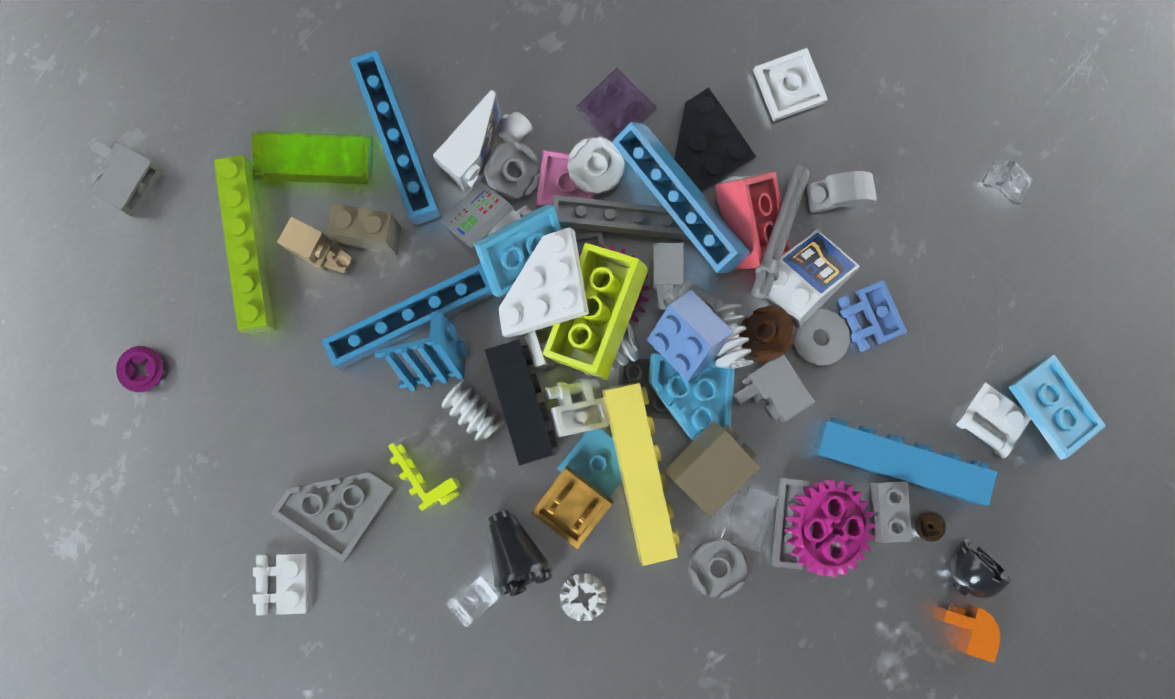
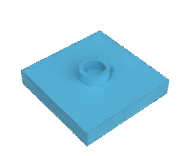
M601 429L586 431L557 468L562 472L566 466L570 467L608 497H610L622 481L613 438Z

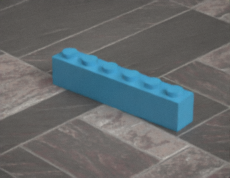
M377 49L349 59L410 221L414 226L441 217Z
M630 122L612 141L716 273H731L751 254L647 125Z
M480 263L321 340L333 367L341 370L374 354L375 350L387 348L430 327L431 314L443 312L445 317L449 318L494 295Z
M831 417L830 421H822L812 453L814 456L897 481H907L910 485L983 506H989L998 472L988 469V463L971 459L970 463L960 461L961 455L943 451V454L940 455L932 452L933 447L929 445L915 443L914 446L904 444V438L887 434L886 438L875 435L877 430L869 427L859 426L858 430L847 427L848 421Z

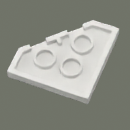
M570 227L541 238L499 306L502 335L508 339L589 314L575 231Z

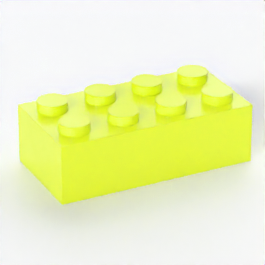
M585 243L579 259L589 314L553 325L542 355L554 362L607 380L649 268L638 258Z

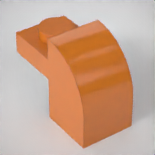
M951 604L948 605V609L937 606L934 618L962 627L956 647L957 650L995 663L1000 645V630L996 620L990 613L971 604L968 605L967 610Z

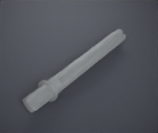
M802 165L797 166L793 170L761 265L755 270L757 277L752 289V295L760 300H764L769 296L773 282L779 277L777 270L810 175L809 169L804 168Z

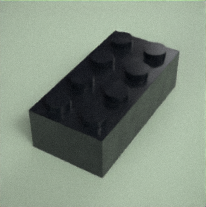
M518 339L485 349L519 466L554 456L553 449L559 447L554 431H547L545 421L550 420L545 402L539 403L537 393L542 391L536 373L530 374L528 366L533 365L528 346H522Z

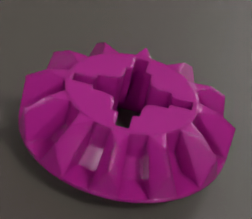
M135 346L129 348L118 359L116 365L117 378L122 386L130 391H150L155 385L160 384L161 376L165 373L162 364L163 360L157 354V351L149 347ZM133 362L141 365L146 362L145 370L149 376L142 374L137 376L138 370Z

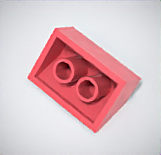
M776 171L715 185L716 199L719 204L721 217L751 253L734 270L757 268L761 265L782 205ZM788 240L783 255L790 250Z

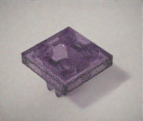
M618 68L613 70L576 105V109L610 141H613L630 122L642 124L657 108Z

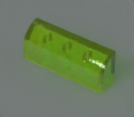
M270 131L252 133L253 180L368 185L373 168V136Z

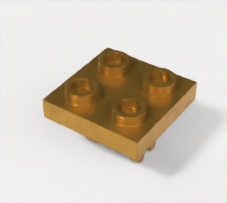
M566 466L531 514L578 549L614 501L570 467Z

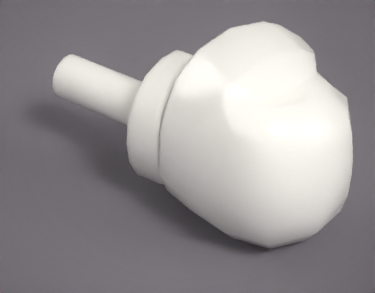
M517 111L510 115L505 114L499 123L501 131L498 135L503 139L498 145L505 142H520L525 135L531 132L532 126L530 121Z

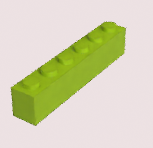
M243 155L214 159L237 329L247 335L276 330L252 163Z

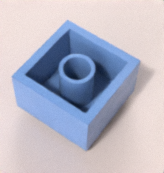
M691 290L668 305L647 341L688 382L711 365L733 334V331Z

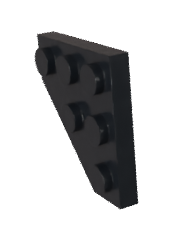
M709 87L685 102L674 160L701 193H704L756 158L755 153Z

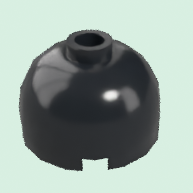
M964 539L951 554L948 564L949 572L955 579L952 585L964 596L968 593L979 598L995 596L1011 582V578L1009 576L1003 578L1001 574L1005 570L981 547H978L976 552L969 547L972 541Z

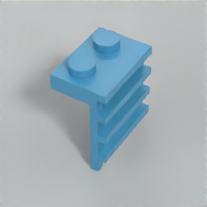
M443 312L431 314L429 338L375 350L374 356L376 358L385 357L402 379L398 383L400 389L408 387L410 391H414L416 386L420 384L431 387L433 381L440 380L442 384L448 383V378L456 376L458 380L464 379L465 358L468 357V346L456 333L454 324L447 320ZM417 349L434 373H429L413 350ZM398 353L402 354L418 377H414L397 355Z

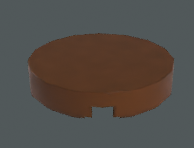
M765 306L754 310V314L749 318L746 317L740 325L746 326V330L741 332L739 337L749 338V341L741 346L742 348L751 349V353L747 355L753 360L762 362L775 360L784 355L793 345L796 337V325L790 315L780 307Z

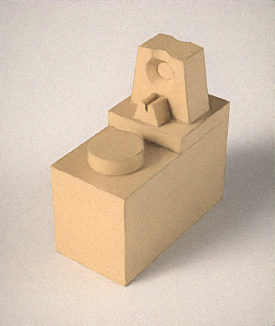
M290 217L277 241L279 245L290 253L325 271L329 268L347 274L354 261L351 256L339 248L340 246L335 241L329 239L323 232L293 217Z

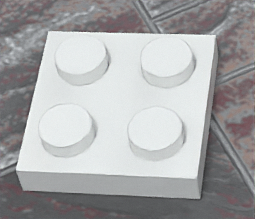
M808 48L755 66L753 69L773 122L819 106L828 100Z

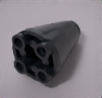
M510 510L498 512L488 518L494 585L500 595L510 594L511 597L519 595L527 590L526 585L533 582L541 584L553 577L551 574V564L517 518L511 515Z

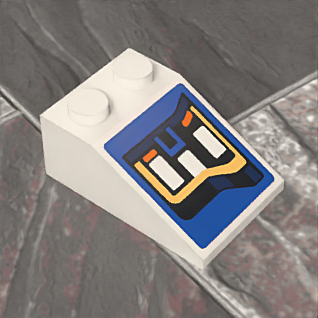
M492 90L433 154L439 170L464 191L469 187L474 188L483 178L481 173L484 171V163L489 153L500 112L496 93Z
M817 229L782 256L777 270L779 277L773 282L769 296L766 298L776 307L785 310L793 322L800 328L860 266Z

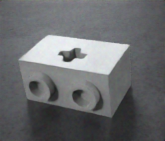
M869 482L871 512H873L872 523L875 524V527L872 528L873 541L880 543L912 542L908 482Z

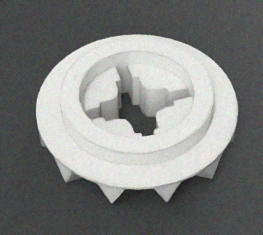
M587 573L573 575L565 581L561 588V607L569 617L575 620H593L602 613L606 605V589L603 583L594 575ZM579 585L585 593H596L588 599L589 609H586L582 602H571L579 596Z

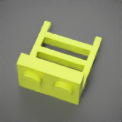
M394 443L388 446L394 457L389 459L392 465H400L404 471L399 475L402 480H410L413 488L409 490L410 494L419 495L423 503L419 505L421 511L430 509L439 502L442 506L446 505L460 496L458 490L464 486L458 477H451L431 490L404 446L400 444L396 447Z

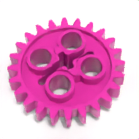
M823 480V483L813 482V488L803 487L805 496L795 495L799 503L797 506L789 505L794 514L793 516L785 517L787 521L792 523L791 527L784 529V532L792 533V538L788 539L786 543L795 545L791 555L800 557L798 564L807 566V571L821 576L837 577L838 573L847 575L848 568L857 569L855 560L865 561V557L861 552L863 550L871 551L866 542L867 540L874 539V536L868 533V529L875 527V524L868 523V518L873 515V512L865 511L869 502L860 500L862 492L853 491V485L844 484V481L836 480L834 482L833 480ZM829 502H830L831 508H830V511L828 512V504H829ZM813 524L814 529L813 533L811 534L810 527ZM831 544H832V547H833V548H832V552H831V554H830V546H831Z

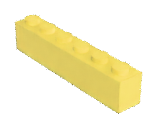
M638 382L602 389L639 560L645 566L678 558L676 549L680 548V541L677 531H672L670 520L674 519V513L671 503H666L664 491H668L667 481L664 473L659 474L657 464L662 462L659 446L653 445L651 434L655 433V426L652 416L647 417L645 405L649 404L647 390L645 387L641 388Z

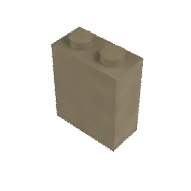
M332 203L326 233L340 246L397 255L402 227L392 213Z
M715 421L664 469L667 475L710 518L761 468L753 460L757 455L745 443L740 446L736 442L739 436L727 424L722 428Z

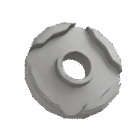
M505 142L497 145L488 153L484 163V175L488 186L505 199H519L527 196L537 187L539 182L540 170L537 164L539 161L535 153L528 146L520 142ZM509 163L515 164L518 168V176L516 178L511 177L507 172Z
M818 309L800 328L796 325V337L792 346L805 363L814 366H828L839 361L847 352L850 343V331L845 320L836 312ZM816 330H823L827 334L828 341L825 345L820 346L815 343L813 335Z
M711 539L701 543L693 551L689 561V574L693 584L701 593L712 598H726L734 595L745 583L748 563L744 553L735 544L724 539ZM716 560H722L726 565V571L720 577L713 576L710 571L711 564Z

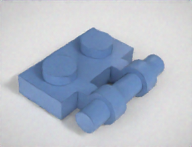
M884 280L856 291L855 294L859 301L857 304L852 305L848 295L837 299L841 307V311H839L841 317L846 319L852 332L850 337L853 343H857L860 352L871 348L867 339L870 335L874 334L879 345L907 333ZM861 311L864 312L870 325L865 329L862 328L856 313Z

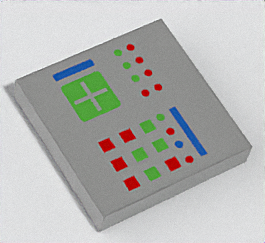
M481 181L440 221L472 249L474 243L483 239L504 216L512 211L513 207L508 201Z

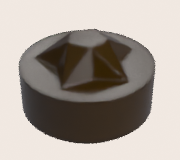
M934 511L924 512L915 523L918 536L928 542L941 539L947 528L943 516Z

